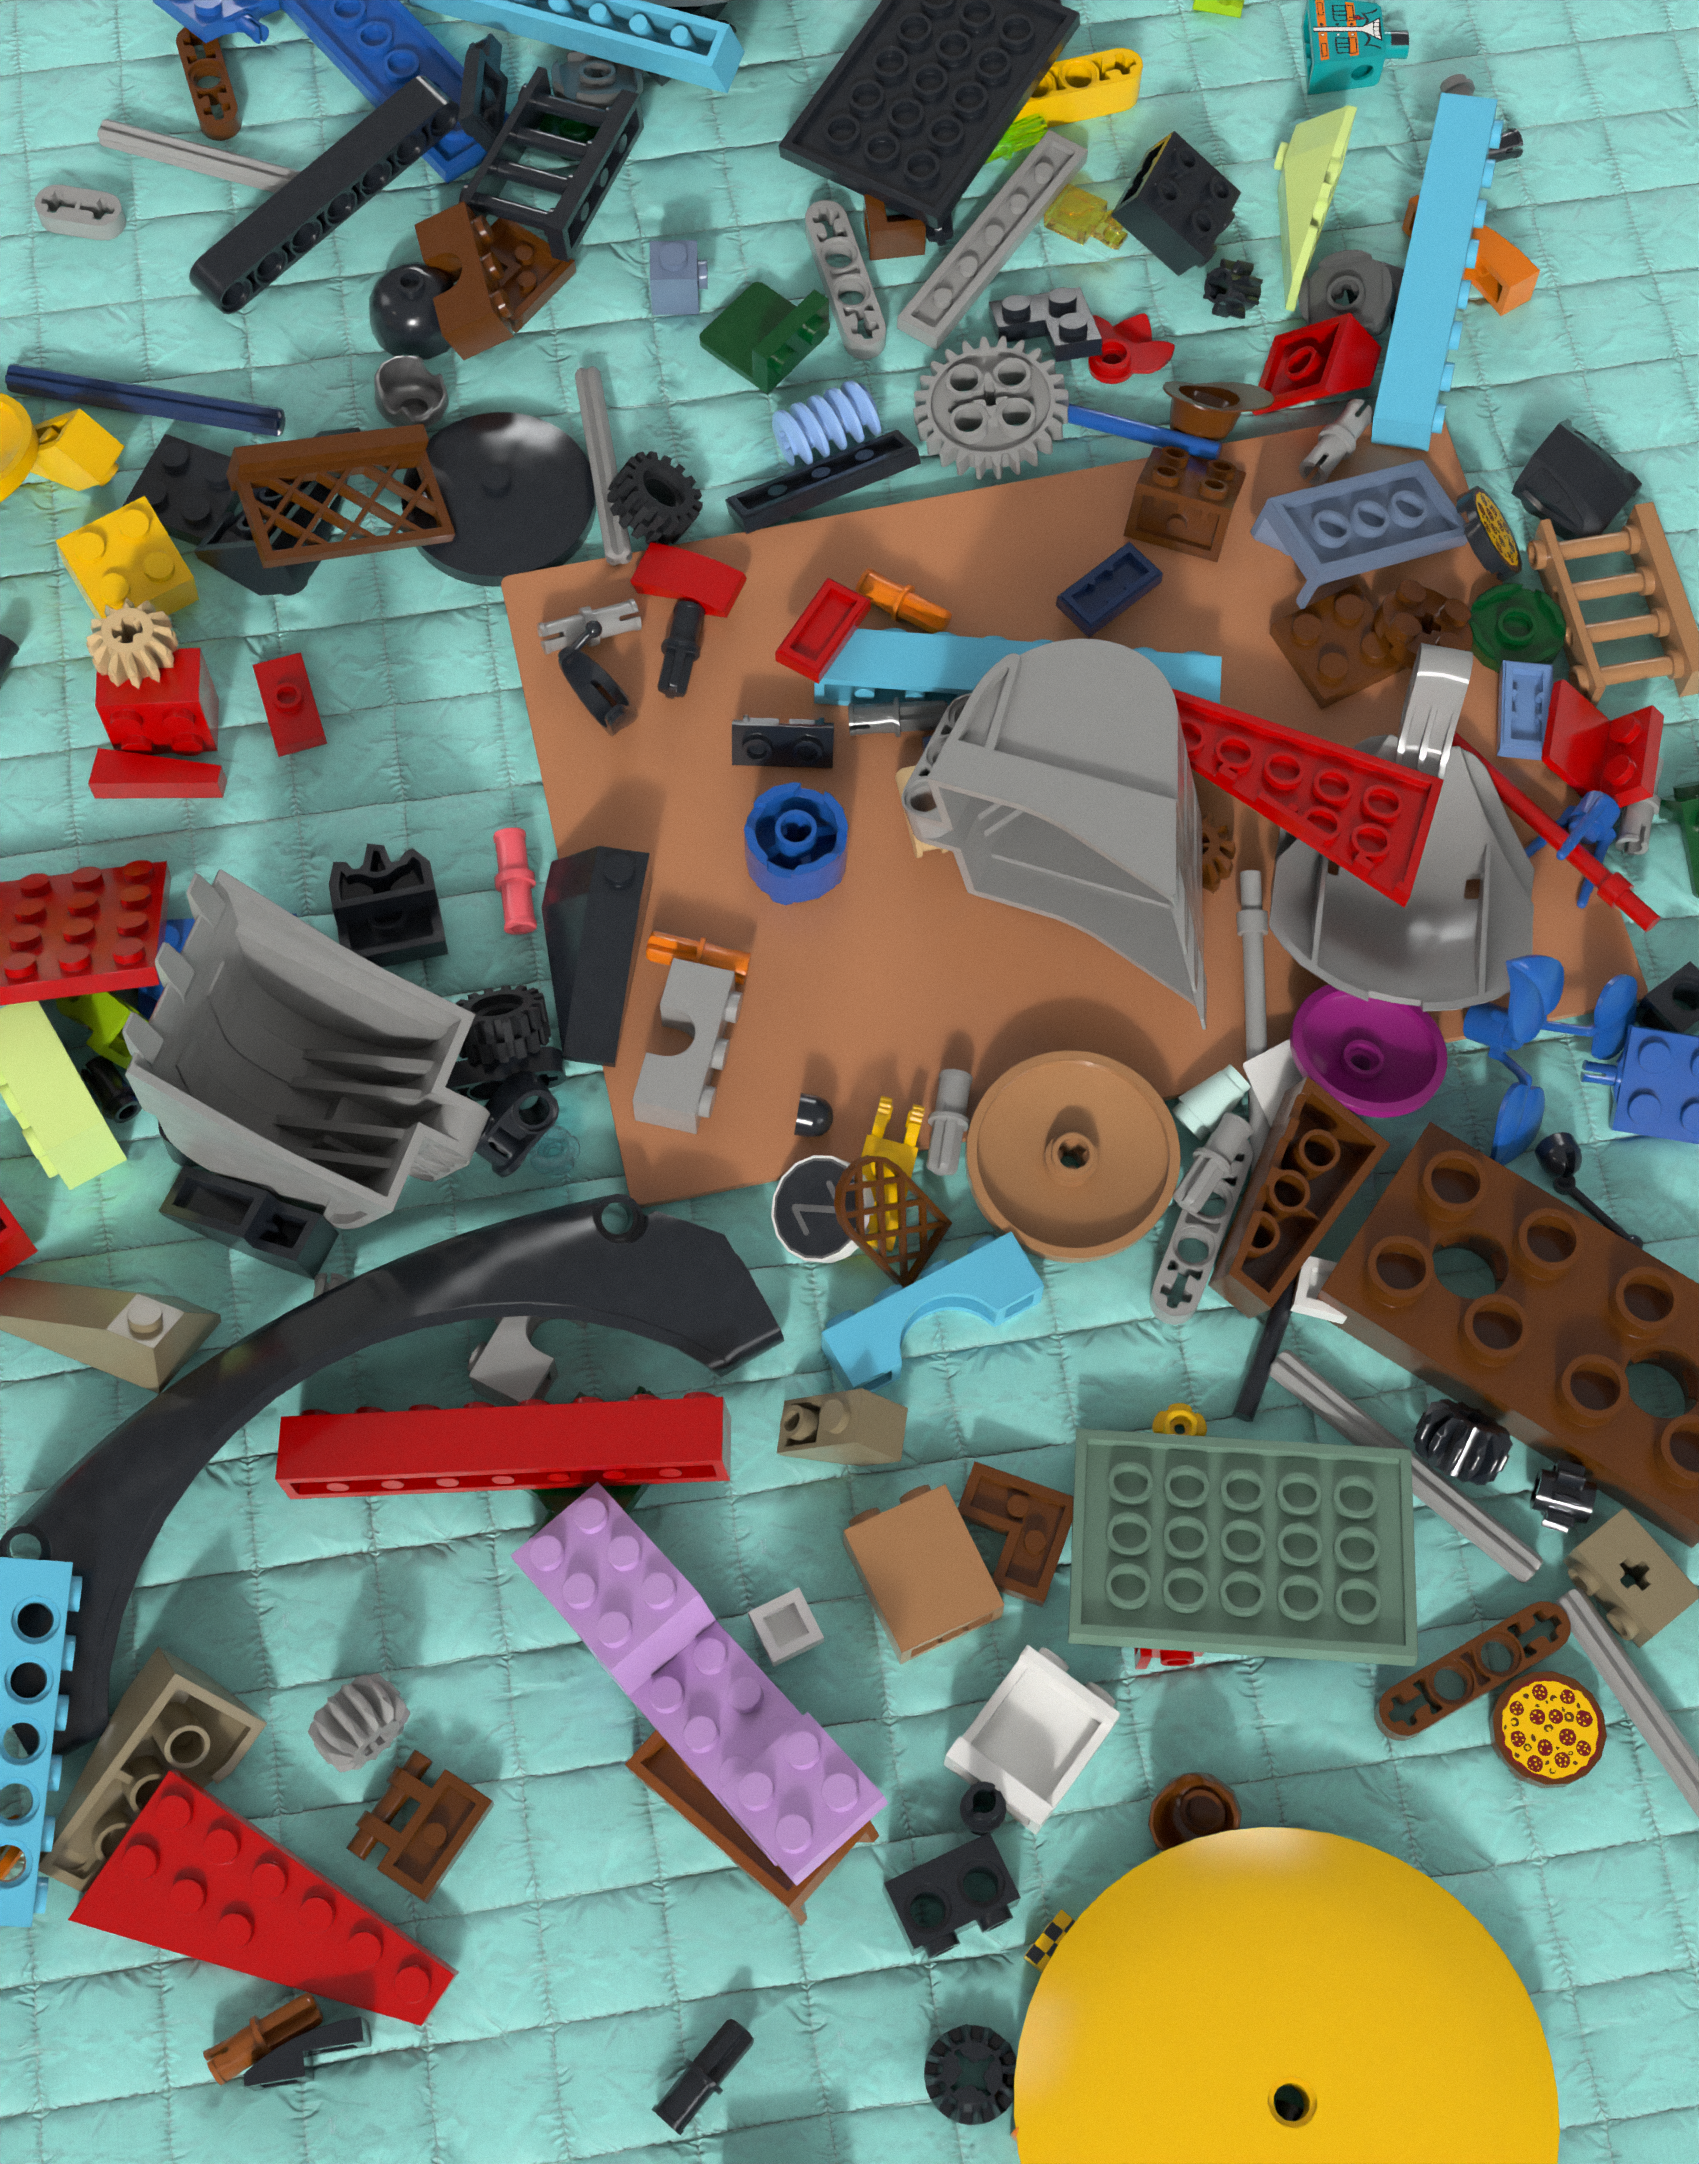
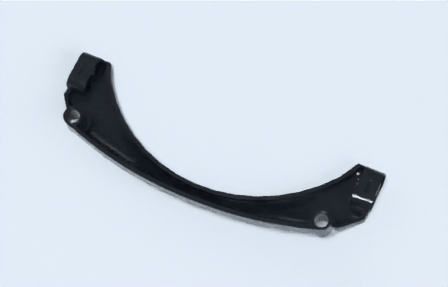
M612 1194L494 1223L399 1257L293 1308L216 1354L135 1412L65 1473L6 1531L0 1540V1557L13 1558L10 1552L12 1538L22 1533L31 1534L38 1539L41 1545V1555L37 1560L73 1562L72 1576H82L79 1611H67L65 1635H76L72 1671L61 1670L58 1694L69 1695L65 1731L54 1730L51 1754L62 1755V1758L102 1736L109 1724L110 1670L120 1625L140 1568L166 1518L197 1474L240 1428L277 1397L320 1369L370 1345L433 1326L470 1319L517 1316L571 1319L625 1330L673 1347L698 1361L722 1378L784 1342L783 1334L747 1267L738 1254L734 1252L726 1236L658 1211H653L645 1216L636 1201L625 1194ZM611 1203L622 1206L628 1216V1223L619 1234H612L607 1231L601 1220L605 1207ZM30 1604L21 1609L17 1623L24 1635L31 1638H39L50 1630L52 1618L50 1612L44 1606ZM20 1664L12 1672L10 1679L11 1687L20 1697H35L44 1687L45 1675L42 1669L35 1664ZM27 1723L12 1725L28 1756L31 1755L38 1745L36 1730Z

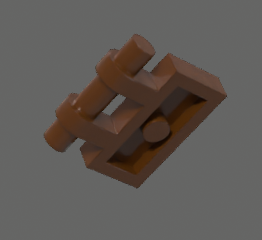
M414 1749L403 1767L396 1766L386 1780L390 1785L371 1813L365 1810L355 1824L359 1830L346 1849L365 1861L377 1842L389 1848V1851L377 1867L378 1871L427 1904L495 1804L491 1799L446 1769L432 1788L421 1782L420 1780L433 1762ZM410 1798L419 1803L420 1806L400 1833L389 1825L407 1799Z

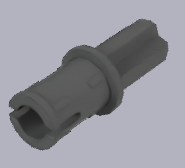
M894 697V702L873 704L850 703L848 704L850 736L895 733L896 737H901V732L936 730L948 704L944 700L899 702V697Z

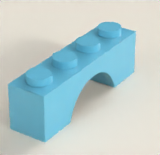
M1009 1232L999 1238H996L995 1235L985 1236L972 1244L967 1250L968 1254L952 1263H949L947 1259L938 1261L926 1268L920 1275L921 1279L905 1288H902L900 1284L891 1286L873 1299V1305L858 1313H855L852 1309L844 1311L828 1321L826 1324L827 1329L821 1332V1349L845 1391L863 1388L873 1393L898 1380L901 1377L902 1358L900 1348L909 1330L918 1321L930 1314L945 1310L964 1311L974 1314L991 1326L996 1327L1041 1303L1044 1284L1013 1233Z

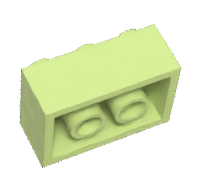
M39 1001L9 1004L1 1008L0 1093L23 1129L21 1131L35 1157L39 1159L48 1177L51 1179L59 1174L68 1189L71 1190L126 1161V1156Z

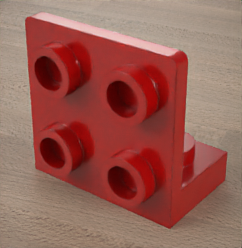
M1561 679L1553 683L1542 747V762L1582 798L1589 791H1600L1613 798L1619 805V808L1653 797L1664 715L1653 705L1609 720L1565 679Z

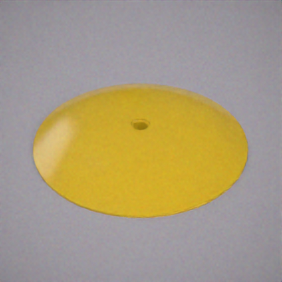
M1283 1827L1229 1830L1196 1838L1165 1850L1130 1870L1105 1889L1081 1913L1059 1942L1041 1974L1028 2006L1018 2045L1014 2075L1015 2129L1019 2126L1016 2139L1021 2164H1558L1560 2136L1559 2107L1552 2059L1539 2017L1524 1984L1506 1954L1485 1927L1453 1895L1430 1877L1397 1857L1365 1843L1332 1833ZM1281 2086L1293 2087L1303 2098V2113L1296 2121L1285 2120L1275 2110L1274 2095Z

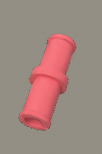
M513 827L504 828L494 833L493 839L496 845L499 871L494 877L496 890L502 896L505 920L504 931L512 935H521L537 929L531 890L535 887L536 881L534 872L529 870L525 842L526 832L521 828Z

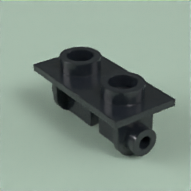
M743 715V720L733 719L732 765L833 768L834 723L824 722V717H819V720L789 719V723H779V718H749V715Z

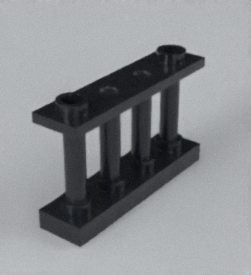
M538 66L529 83H525L521 87L518 102L472 181L463 187L459 203L465 201L477 217L483 215L487 218L488 215L544 230L545 236L548 237L552 258L569 262L644 129L639 93L622 89L613 106H608L606 110L553 96L551 94L547 69ZM546 114L600 128L595 138L587 143L537 130ZM530 147L580 161V164L574 174L571 173L568 177L522 165L518 162L526 148ZM507 181L562 195L556 207L550 208L549 211L499 198Z

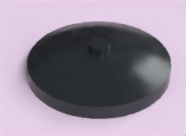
M491 412L456 421L429 438L426 452L455 532L452 542L416 547L419 553L436 569L466 583L501 587V582L506 576L562 566L581 548L592 528L597 505L590 463L579 445L564 431L549 422L530 415L511 412ZM407 468L403 484L417 491L422 483L417 468ZM401 498L403 511L405 510L409 502ZM417 506L414 507L407 518L408 521L423 530L437 528L434 516Z

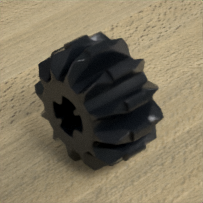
M1440 1399L1439 1402H1431L1427 1412H1423L1416 1426L1418 1430L1413 1439L1416 1444V1452L1419 1456L1427 1459L1429 1466L1437 1467L1445 1475L1454 1476L1462 1483L1470 1481L1476 1485H1486L1487 1482H1494L1499 1471H1503L1510 1457L1508 1453L1513 1445L1510 1440V1433L1505 1427L1498 1425L1496 1418L1489 1417L1483 1414L1480 1409L1471 1408L1464 1402L1455 1403L1450 1399Z

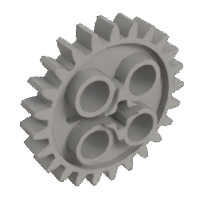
M1005 336L999 339L996 347H990L987 338L981 337L980 347L977 349H973L967 341H963L962 354L957 355L949 349L945 350V365L932 361L930 363L932 376L921 375V390L914 392L916 408L913 409L919 440L926 441L929 456L939 453L942 467H946L956 461L957 474L960 476L969 467H974L976 478L979 480L983 477L986 469H993L995 477L1001 479L1003 467L1008 466L1016 475L1021 474L1020 462L1026 460L1029 464L1036 467L1038 465L1037 451L1051 455L1053 453L1052 439L1062 440V425L1068 424L1069 420L1068 390L1065 389L1064 375L1056 374L1055 361L1051 359L1042 363V350L1040 348L1033 350L1027 355L1025 353V341L1020 340L1011 349L1007 348ZM1016 423L1023 424V425H1019V426H1012L1013 424H1016ZM968 429H975L974 431H971V432H964L965 430H968Z

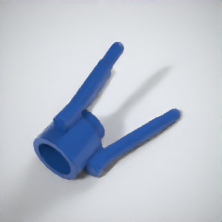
M1589 791L1583 796L1577 806L1569 805L1561 817L1555 821L1563 829L1569 826L1570 835L1556 854L1558 860H1564L1579 842L1588 845L1596 842L1597 846L1593 856L1603 864L1608 847L1617 836L1612 826L1620 816V808L1613 798L1600 791ZM1541 836L1534 839L1524 849L1528 858L1542 849L1547 842ZM1586 877L1577 900V906L1581 909L1587 906L1594 885Z

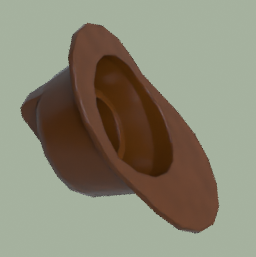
M1171 381L1165 382L1162 387L1164 392L1172 397L1170 429L1213 441L1222 440L1227 437L1233 430L1241 412L1263 410L1272 406L1275 401L1272 393L1264 388L1238 382L1193 384Z

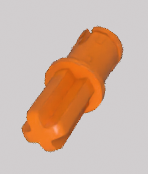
M870 567L863 572L855 588L857 593L869 598L872 604L890 613L891 619L896 622L903 618L932 634L945 632L952 618L950 611L915 594V587L913 585L907 584L903 586L886 578Z
M658 931L650 934L645 951L646 958L649 961L671 966L673 958L735 971V983L740 985L745 983L752 954L707 943V938L701 937L699 942Z

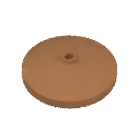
M1060 1050L1047 1052L1026 1059L1007 1070L989 1087L975 1109L966 1138L965 1168L967 1180L975 1202L986 1220L1002 1236L1012 1232L1021 1248L1027 1253L1056 1262L1085 1263L1098 1261L1123 1252L1136 1244L1150 1232L1164 1214L1173 1197L1180 1172L1181 1155L1177 1129L1173 1117L1159 1093L1147 1080L1127 1065L1110 1057L1088 1051ZM1062 1157H1073L1078 1163V1169L1073 1165L1069 1167L1064 1166L1060 1162Z

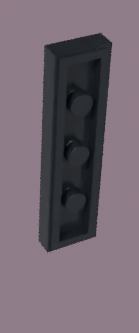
M896 429L728 497V499H725L728 513L747 535L921 464L919 452Z

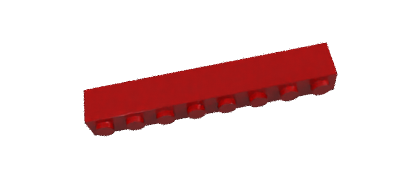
M691 1392L685 1394L680 1399H660L654 1395L638 1394L629 1397L628 1401L605 1402L597 1397H580L569 1404H550L544 1400L528 1399L519 1402L518 1406L495 1407L487 1402H470L465 1404L463 1408L440 1409L434 1405L417 1404L409 1407L408 1411L386 1412L378 1407H360L355 1409L354 1413L332 1414L325 1410L308 1409L302 1411L300 1416H281L275 1480L290 1499L592 1487L596 1482L601 1486L730 1481L731 1415L724 1397H716L708 1392Z

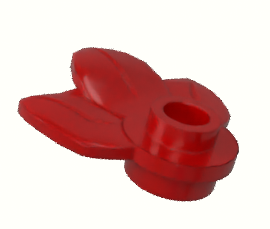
M1145 313L1128 318L1115 326H1112L1105 319L1093 315L1102 337V355L1088 358L1089 372L1096 380L1106 384H1118L1126 381L1133 374L1154 373L1171 360L1175 345L1166 341H1152V330L1148 316Z

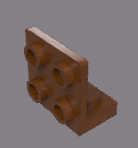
M1154 447L1136 483L1123 536L1218 562L1231 514L1244 484L1246 472L1237 470L1235 465L1228 461L1219 459L1205 461L1191 457L1187 451L1178 447Z

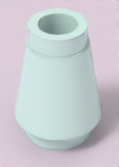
M1229 1064L1222 1071L1220 1070L1177 1097L1180 1103L1171 1111L1201 1141L1209 1133L1212 1135L1221 1122L1222 1116L1234 1110L1243 1098L1244 1093L1251 1086Z

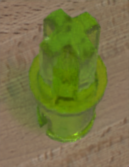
M1033 114L1012 123L984 165L1000 158L1008 161L1012 158V153L1038 143L1048 131L1045 119L1039 114Z

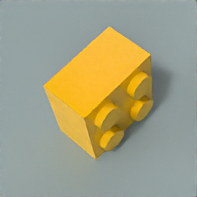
M145 496L55 540L64 566L96 619H106L104 613L106 605L115 610L123 608L126 597L133 602L135 608L148 600L151 605H154L156 612L164 611L167 616L199 600L192 573Z

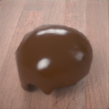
M1203 1772L1184 1773L1172 1778L1155 1796L1151 1803L1148 1826L1155 1846L1163 1852L1196 1838L1240 1829L1242 1810L1234 1790L1214 1775Z

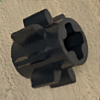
M1223 258L1220 261V267L1207 273L1203 299L1215 303L1212 308L1213 315L1245 319L1246 311L1259 304L1263 279L1251 275L1254 269L1253 263L1239 259L1235 262Z
M1559 1459L1557 1466L1554 1465L1552 1471L1539 1469L1531 1492L1530 1509L1541 1511L1540 1515H1543L1541 1526L1568 1533L1569 1527L1573 1528L1574 1521L1583 1524L1588 1522L1595 1503L1597 1484L1586 1481V1477H1583L1585 1466Z

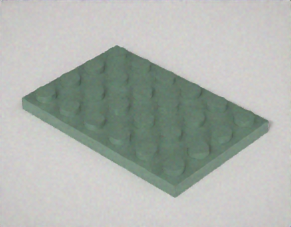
M1076 1428L1068 1643L1415 1666L1418 1659L1411 1449Z

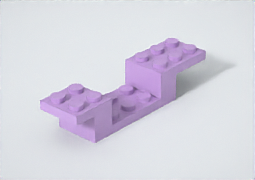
M598 1482L510 1555L523 1573L583 1640L607 1674L774 1866L778 1865L796 1886L888 1804L879 1789L808 1712L802 1715L714 1618L700 1593Z

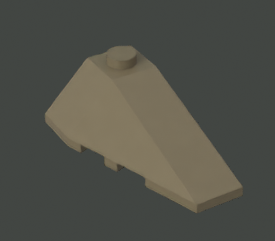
M5 1277L0 1282V1330L158 1394L164 1390L221 1323L220 1314L175 1296Z
M158 1646L120 1700L109 1724L55 1822L52 1852H40L38 1871L82 1893L86 1892L169 1770H179L202 1788H205L213 1780L216 1784H219L238 1766L267 1725L266 1721L204 1671Z

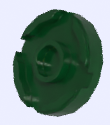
M1507 583L1493 586L1477 597L1470 610L1471 618L1468 621L1473 634V643L1470 651L1473 652V655L1483 666L1499 673L1503 660L1548 665L1554 662L1564 643L1566 621L1561 608L1547 593L1537 588L1535 592L1523 589L1524 584Z

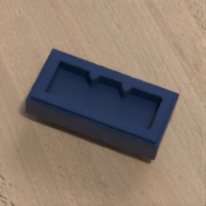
M1128 542L1058 595L1056 607L1090 638L1158 586L1162 581L1163 573L1131 542Z

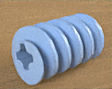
M853 380L843 382L840 390L835 387L827 389L823 398L819 395L810 396L806 405L797 402L791 405L789 413L782 409L775 411L772 416L775 438L784 458L790 466H794V456L797 454L806 465L812 464L811 448L814 447L823 457L830 456L828 442L830 440H833L840 450L846 449V433L848 432L857 443L863 442V426L867 425L873 435L881 434L880 419L871 394L862 383H856Z

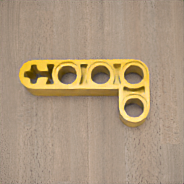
M1115 48L1054 62L1003 138L1131 109L1137 103L1143 70L1141 57L1131 49Z

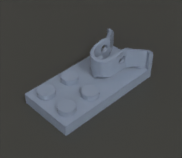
M1423 460L1268 498L1250 531V534L1256 541L1275 548L1287 556H1291L1307 581L1296 599L1300 609L1306 607L1317 587L1338 579L1466 545L1468 541L1464 534L1465 529L1463 525L1466 524L1461 514L1457 513L1456 507Z

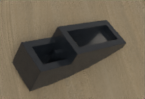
M185 1165L159 1209L163 1216L218 1243L315 1280V1276L319 1273L339 1235L336 1229L319 1213L280 1202L269 1191Z

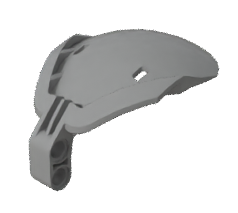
M1421 643L1408 684L1398 735L1371 736L1352 748L1444 779L1411 896L1405 908L1341 866L1338 868V875L1335 876L1328 873L1329 859L1280 827L1271 883L1269 928L1282 947L1302 967L1336 989L1367 1002L1370 997L1391 1003L1420 1006L1422 1011L1425 1012L1458 1010L1493 1001L1510 992V981L1505 962L1513 958L1532 955L1534 904L1531 901L1535 869L1507 816L1485 765L1476 755L1462 749L1460 746H1452L1473 665V652ZM1480 879L1478 899L1464 898L1466 880Z

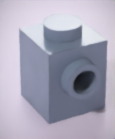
M697 240L650 241L652 315L699 314V289H708L707 260H698Z

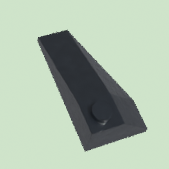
M359 427L320 431L314 437L360 432L361 430ZM317 481L303 482L298 489L321 504L324 503L332 491ZM269 487L253 489L255 499L274 511L284 497ZM337 495L329 507L331 510L338 512L342 496ZM293 501L289 502L281 514L305 529L315 516V514ZM244 510L237 516L233 512L225 513L215 522L194 550L195 555L200 561L259 596L275 594L291 596L299 593L307 586L308 579L321 562L320 560L263 569ZM262 518L263 523H264V526H265V524L267 523V521ZM321 519L313 533L328 542L333 525ZM275 525L268 534L273 551L294 548L299 540Z
M596 846L551 862L541 909L563 1060L616 1067L653 882L650 853Z

